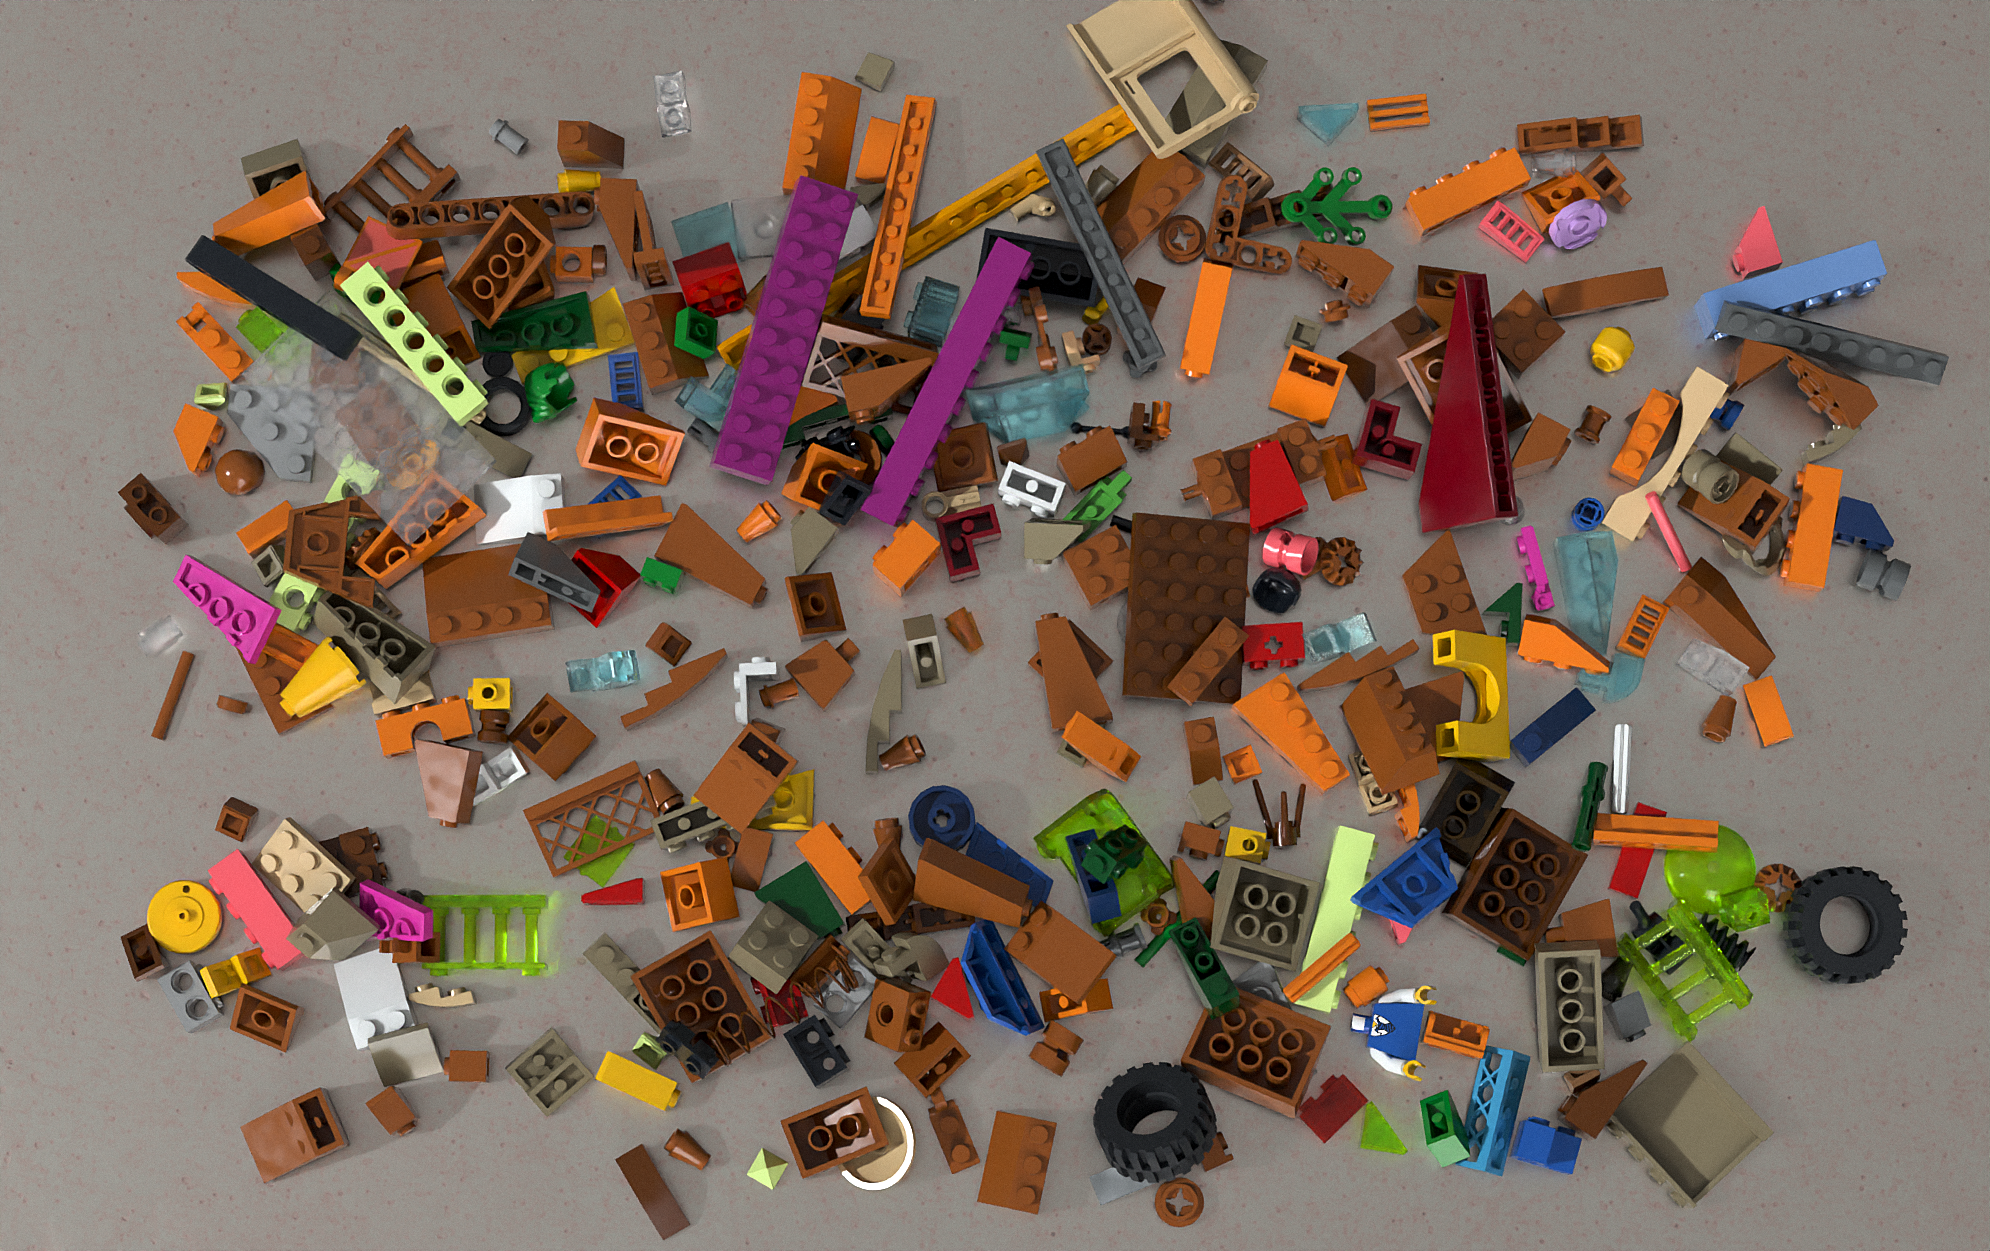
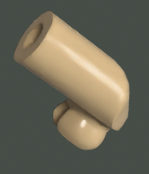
M1032 194L1013 206L1010 211L1016 220L1020 221L1030 213L1050 217L1055 213L1056 206L1052 199Z

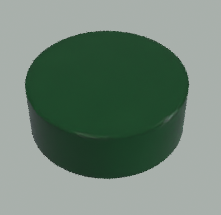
M877 425L869 430V434L876 440L881 452L884 455H888L895 442L882 425Z

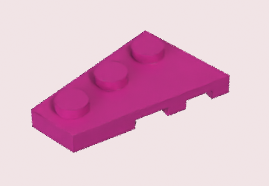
M369 879L360 883L359 908L381 926L372 936L377 937V939L392 937L406 941H426L433 938L432 909Z

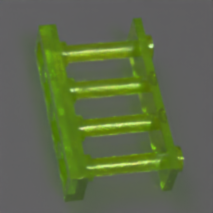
M423 895V905L433 910V932H440V962L422 963V969L430 971V976H448V971L522 970V976H540V970H548L547 963L537 962L538 915L541 914V909H549V897L547 895ZM449 909H461V914L464 915V962H445L446 915H449ZM480 909H492V915H495L494 962H476L477 915H480ZM510 909H522V914L525 915V962H507V915H510Z
M1679 896L1670 902L1667 909L1669 913L1667 914V919L1633 941L1624 932L1620 935L1617 942V950L1625 962H1631L1673 1019L1672 1025L1675 1031L1681 1037L1685 1036L1691 1042L1695 1039L1698 1032L1695 1024L1728 1003H1735L1739 1010L1750 1004L1753 993L1683 898ZM1674 928L1676 930L1680 929L1687 938L1685 939L1686 943L1653 965H1650L1640 951ZM1692 953L1695 955L1699 954L1705 962L1704 968L1668 990L1658 975ZM1710 978L1717 979L1723 987L1722 993L1687 1015L1676 1000Z

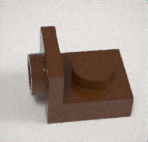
M1133 402L1127 444H1134V448L1139 450H1152V447L1158 446L1160 435L1143 433V431H1148L1150 413H1145V404Z

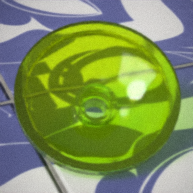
M1723 825L1718 826L1717 853L1667 850L1664 859V878L1671 895L1686 909L1702 915L1705 911L1709 912V915H1718L1736 908L1747 898L1755 881L1756 864L1749 845L1737 832ZM1710 862H1715L1718 865L1716 873H1711L1708 870Z

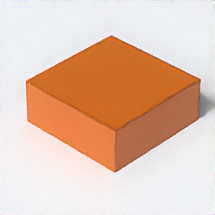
M1251 744L1222 756L1234 785L1263 773Z

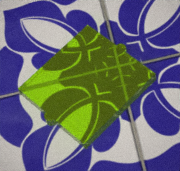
M595 815L588 823L586 830L602 836L607 823ZM610 826L606 838L616 842L625 839L618 832L619 829L617 827L612 828ZM584 833L578 851L589 855L596 852L601 839ZM578 838L572 844L571 848H575ZM604 841L602 849L612 845V843ZM630 843L583 864L577 867V869L580 870L581 876L587 875L603 888L635 847V844ZM568 850L563 858L569 862L573 852ZM576 854L574 861L579 860L585 856Z

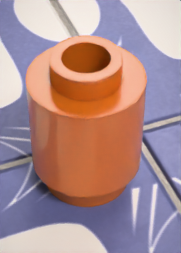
M1370 965L1347 981L1348 985L1342 990L1353 1006L1358 1009L1362 1005L1366 1007L1388 991L1386 984L1390 980L1380 967L1374 969Z

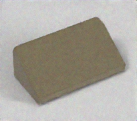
M1736 432L1716 455L1720 460L1769 485L1783 471L1781 467Z

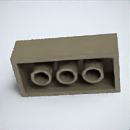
M1597 941L1534 943L1539 1063L1542 1072L1605 1069L1601 955Z

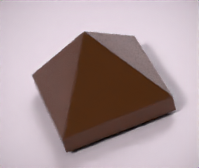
M1024 437L997 447L1001 465L1008 466L1009 461L1022 465L1030 456L1027 440Z

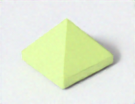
M227 383L197 385L194 403L215 411L225 402Z
M644 1032L632 1052L656 1070L667 1053L656 1041L657 1037Z
M761 1148L747 1175L774 1190L789 1163Z

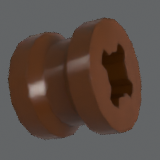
M1099 323L1086 327L1082 335L1085 352L1090 356L1099 354V357L1109 351L1112 335L1108 327Z

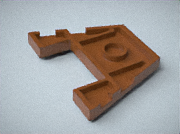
M384 490L373 491L371 494L358 497L357 495L346 497L345 500L332 503L324 502L289 510L283 572L360 605L373 608L375 579L344 576L349 518L381 520Z

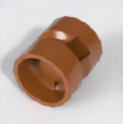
M1050 1020L1042 1033L1044 1040L1036 1042L1028 1057L1062 1077L1070 1064L1069 1055H1075L1084 1040L1064 1026Z

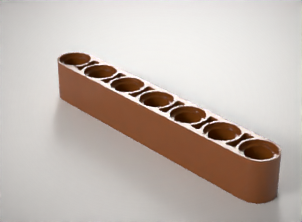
M577 191L528 195L543 211L549 207L558 211L556 215H548L552 229L585 227L593 219L595 210L594 198L587 192ZM525 195L396 204L388 211L386 229L388 234L396 240L487 234L508 204ZM578 205L584 206L588 211L586 213H578L574 210V207ZM494 212L498 215V218L491 220L483 214ZM464 214L468 220L460 222L455 220L453 216ZM433 216L438 222L429 224L423 218ZM403 218L408 223L404 226H398L393 220Z

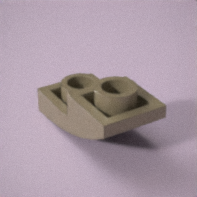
M1844 424L1841 426L1833 425V430L1826 435L1828 444H1825V440L1807 445L1808 450H1805L1800 455L1803 466L1807 463L1814 464L1840 450L1862 429L1861 424L1855 430L1850 429Z

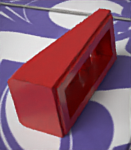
M636 878L581 895V902L584 905H643L645 903L644 878Z

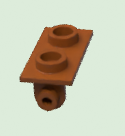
M829 934L789 977V980L791 982H798L810 993L816 995L818 991L814 977L816 967H822L834 974L838 969L835 956L840 954L847 961V956L850 952ZM818 969L817 977L821 988L829 978L826 976L827 973ZM794 984L805 996L810 997L802 988Z

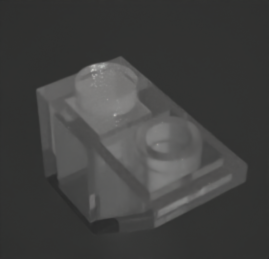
M1695 638L1692 639L1677 662V665L1726 696L1734 693L1750 668L1724 650Z

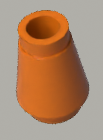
M766 500L762 504L759 502L736 530L744 541L748 543L777 527V522L782 517L775 507Z

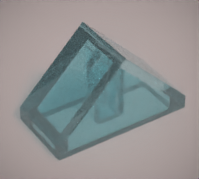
M1359 104L1298 106L1297 120L1329 147L1357 116Z

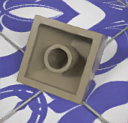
M333 887L298 918L286 939L309 959L343 961L376 933L381 926L340 890Z

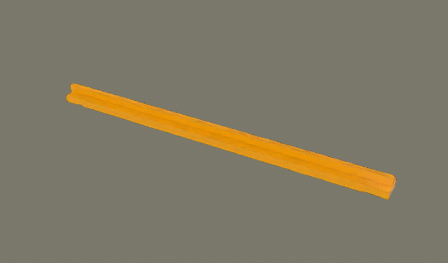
M1118 104L1059 140L1064 139L1077 166L1137 128L1122 106ZM1035 153L910 228L902 270L1049 183L1037 154ZM872 252L834 274L822 314L829 315L839 309L852 293L861 295L864 293ZM752 324L716 346L717 351L731 373L739 369Z

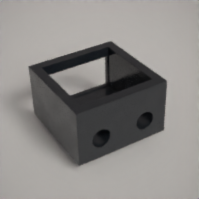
M813 1015L783 1034L817 1089L849 1070L846 1063L851 1060L841 1044L835 1047L830 1037L835 1034L825 1018L818 1020L816 1015ZM811 1032H816L819 1035L818 1042L814 1044L808 1042L807 1039L808 1034ZM827 1058H832L835 1061V1066L831 1070H827L823 1066L824 1060Z

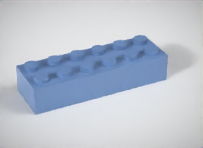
M1872 240L1703 293L1694 307L1705 339L1714 337L1715 341H1719L1732 336L1718 332L1715 329L1724 300L1788 316L1790 313L1800 310L1801 314H1806L1818 309L1817 305L1827 301L1829 305H1834L1847 299L1846 296L1853 293L1863 296L1874 292V287L1881 284L1880 281L1887 275V271L1877 242Z

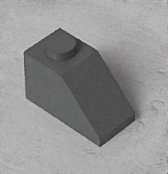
M1639 990L1603 1007L1619 1040L1627 1037L1629 1042H1632L1646 1035L1644 1029L1651 1026Z

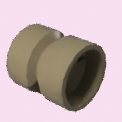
M1701 449L1693 453L1686 460L1681 471V479L1691 488L1699 491L1713 504H1720L1728 500L1735 492L1739 483V474L1729 465L1722 463L1710 451Z

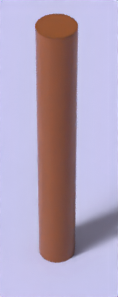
M182 651L151 735L154 738L160 740L164 738L194 657L192 653Z

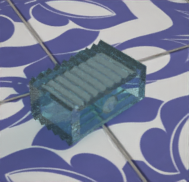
M925 276L923 283L918 282L913 295V299L917 300L915 310L908 311L904 322V327L908 328V337L933 343L942 348L960 294V286L929 276Z

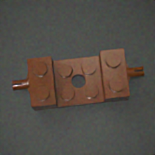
M1305 418L1277 428L1276 433L1223 452L1221 449L1193 458L1191 467L1197 484L1180 489L1181 495H1183L1184 502L1201 495L1211 520H1216L1249 508L1250 451L1255 450L1254 446L1267 439H1270L1271 442L1278 439L1301 489L1322 482L1327 476L1322 462V452L1338 447L1337 440L1335 441L1336 437L1333 434L1317 441L1311 433Z

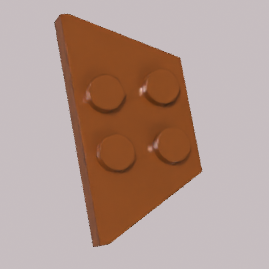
M1450 530L1445 531L1401 576L1421 634L1433 635L1451 630H1459L1487 635Z

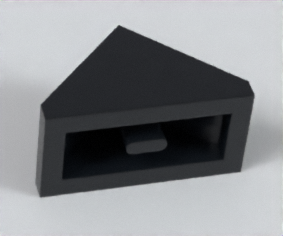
M839 470L818 513L845 526L872 492L873 487Z

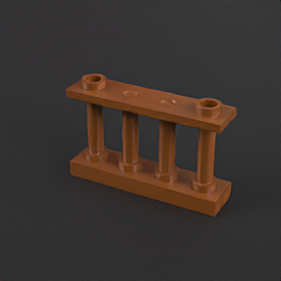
M405 124L401 129L399 127L395 128L386 139L388 142L338 193L335 191L324 201V212L330 220L338 213L360 233L365 222L346 205L357 192L365 197L386 218L389 209L392 207L367 184L378 171L383 173L409 198V203L440 201L461 178L458 172L449 164L444 169L442 167L437 168L408 141L413 136L410 127ZM399 149L430 176L429 181L431 182L423 190H417L388 163ZM403 218L393 220L398 226H404L408 223Z

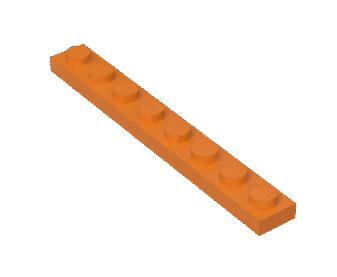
M906 95L862 297L861 316L891 319L937 105L936 99L933 97Z

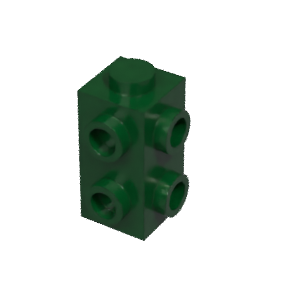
M1126 824L1116 830L1110 829L1101 839L1095 838L1087 845L1084 851L1087 855L1081 866L1103 884L1113 878L1120 879L1128 869L1134 870L1141 864L1145 857L1142 853L1148 842L1140 837L1136 830L1129 828Z

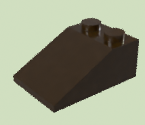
M1458 758L1421 822L1418 836L1415 839L1420 841L1437 827L1441 833L1439 839L1444 853H1447L1448 858L1467 867L1515 782L1479 761Z

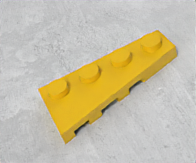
M615 287L590 302L598 348L517 351L511 356L522 385L525 384L526 375L543 364L564 362L566 369L635 345Z

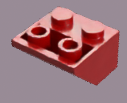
M729 242L672 261L688 307L715 318L751 305Z

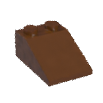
M1414 306L1380 327L1336 359L1338 362L1348 365L1346 375L1367 406L1371 399L1382 401L1410 384L1396 357L1433 332L1417 306Z
M1643 1059L1633 1062L1578 1093L1571 1094L1570 1096L1567 1095L1557 1109L1561 1113L1557 1120L1570 1129L1575 1130L1578 1135L1587 1141L1595 1140L1648 1062Z

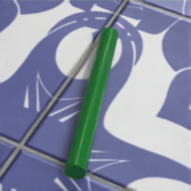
M1215 870L1203 883L1204 888L1209 894L1216 888L1220 873L1218 870ZM1180 910L1176 913L1177 921L1165 927L1163 933L1156 935L1147 945L1148 948L1142 950L1134 959L1142 968L1171 938L1169 930L1182 924Z

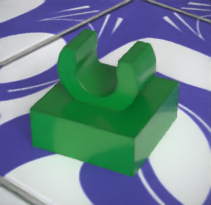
M1004 327L1000 334L999 343L1008 344L1005 358L1017 361L1020 347L1029 348L1033 333Z

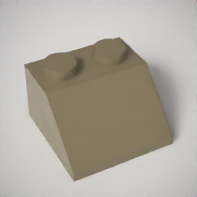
M298 139L241 158L244 176L254 199L305 170L313 180Z

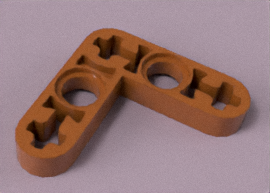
M1238 175L1224 177L1217 188L1205 244L1207 256L1217 262L1265 273H1285L1292 264V257L1286 249L1237 237L1247 194V184ZM1233 181H1235V186L1240 188L1239 193H1234L1231 202H1237V208L1232 205L1221 204L1222 200H1229L1230 191L1225 190V186L1232 184ZM1222 210H1229L1233 213L1234 221L1229 227L1222 226L1218 220ZM1216 229L1221 232H1231L1230 237L1226 235L1223 238L1222 244L1227 247V251L1221 252L1220 256L1217 255V250L1213 249V244L1219 243L1221 234H1215ZM1245 246H1252L1256 251V258L1251 263L1245 262L1241 257V251ZM1263 248L1266 249L1265 256L1273 257L1280 253V259L1284 260V264L1278 265L1277 269H1275V263L1263 261V267L1259 266L1263 258Z

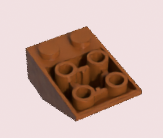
M1301 240L1295 256L1299 259L1298 263L1309 272L1317 271L1324 276L1322 280L1334 289L1341 288L1348 293L1347 298L1360 307L1363 304L1368 308L1389 281L1394 269L1392 264L1370 249Z
M1788 348L1783 350L1789 361L1787 367L1798 377V386L1809 397L1808 404L1817 413L1821 414L1824 412L1828 414L1829 418L1838 426L1844 424L1850 429L1855 430L1879 406L1868 386L1832 364Z
M1720 460L1739 474V483L1732 496L1723 503L1713 504L1699 491L1689 486L1677 505L1722 535L1726 534L1740 544H1746L1751 554L1754 555L1786 509L1790 498L1768 483Z
M748 723L693 796L742 834L799 761L752 723Z
M321 1087L297 1097L240 1127L264 1183L350 1145L327 1091Z

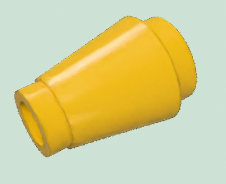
M564 169V172L557 173L559 193L577 191L589 193L594 191L595 187H600V171Z

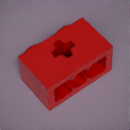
M1303 622L1241 626V630L1249 635L1242 644L1243 666L1250 665V670L1268 669V664L1280 663V668H1294L1299 666L1298 662L1304 661ZM1270 640H1274L1275 645H1281L1277 649L1276 654H1272L1271 649L1265 648Z

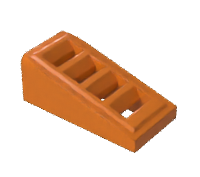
M1642 594L1615 649L1643 662L1670 608ZM1644 605L1660 613L1658 618L1643 611ZM1641 616L1655 623L1653 628L1638 621V617ZM1636 626L1649 633L1648 637L1646 638L1632 631L1633 627ZM1629 636L1644 643L1643 647L1641 648L1627 641Z

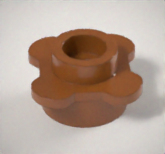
M1335 300L1324 303L1325 308L1319 310L1321 314H1324L1325 322H1332L1348 318L1347 309L1351 307L1348 304H1343L1342 300Z
M721 829L718 831L717 837L712 841L706 842L705 850L708 853H712L717 859L727 857L729 863V859L737 853L739 842L731 838L730 832L727 829ZM722 844L726 845L725 850L721 849Z
M1159 898L1141 912V919L1151 926L1153 934L1160 935L1165 927L1177 921V915L1168 909L1167 902L1164 899ZM1157 914H1161V919L1156 918Z

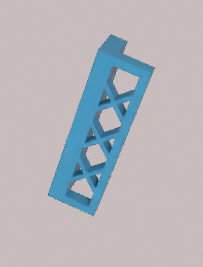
M1486 1045L1483 1059L1480 1060L1464 1126L1467 1133L1469 1150L1475 1144L1479 1148L1477 1163L1467 1161L1468 1158L1456 1162L1455 1165L1497 1176L1503 1175L1530 1056L1513 1050ZM1492 1054L1502 1055L1500 1067L1492 1072L1490 1068ZM1491 1084L1494 1089L1493 1096L1485 1102L1483 1092ZM1484 1114L1487 1120L1486 1125L1478 1133L1475 1126L1477 1118Z

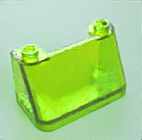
M1101 789L1085 797L1033 838L1037 843L1039 853L1046 859L1057 860L1060 858L1077 883L1078 880L1065 836L1095 829L1099 840L1110 829L1116 830L1126 824L1129 828L1136 830L1140 837L1148 842L1118 799L1107 789ZM1149 842L1142 853L1145 857L1141 864L1134 870L1128 869L1120 879L1113 878L1118 892L1122 916L1092 924L1094 929L1102 933L1104 937L1110 935L1175 888L1173 875Z

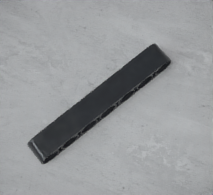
M201 235L184 259L198 271L344 361H347L364 337L346 322L204 235Z

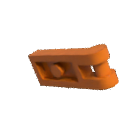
M197 302L191 307L193 310L186 317L181 316L176 323L234 384L256 363L205 308ZM202 319L206 325L197 332L193 326Z

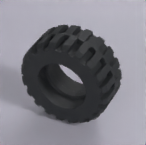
M1842 866L1818 871L1816 875L1808 876L1803 880L1800 888H1795L1790 895L1793 897L1792 902L1786 904L1784 913L1788 914V920L1783 922V931L1788 930L1789 939L1785 940L1787 948L1793 949L1795 953L1792 956L1797 964L1805 966V972L1811 976H1818L1821 981L1853 984L1865 982L1868 979H1875L1882 975L1881 971L1890 969L1895 963L1893 960L1894 956L1901 955L1904 948L1900 944L1901 939L1907 938L1908 929L1903 928V920L1908 919L1906 911L1900 910L1899 904L1903 902L1900 895L1893 894L1891 892L1893 886L1887 880H1880L1879 874L1871 870L1864 871L1862 867ZM1840 896L1856 899L1864 907L1869 918L1870 930L1867 941L1859 951L1852 954H1840L1833 951L1823 939L1820 929L1823 909L1830 900Z
M1153 1062L1144 1063L1141 1068L1136 1069L1134 1066L1127 1069L1128 1073L1121 1076L1119 1074L1112 1080L1113 1084L1110 1087L1106 1086L1101 1093L1103 1099H1098L1094 1108L1096 1113L1093 1116L1095 1134L1110 1165L1116 1168L1117 1172L1124 1177L1130 1176L1131 1180L1143 1182L1146 1179L1148 1183H1159L1161 1179H1166L1167 1182L1175 1180L1176 1175L1181 1173L1185 1175L1191 1171V1167L1194 1164L1199 1165L1205 1158L1204 1152L1209 1153L1214 1144L1212 1139L1217 1134V1126L1215 1124L1217 1118L1206 1090L1198 1077L1193 1072H1187L1186 1068L1180 1065L1172 1067L1171 1063L1159 1062V1065H1154ZM1165 1110L1178 1112L1175 1119L1158 1132L1145 1135L1132 1133L1136 1125L1152 1113Z

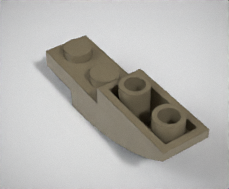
M604 932L582 954L648 1024L660 1034L661 1029L630 977L641 969Z

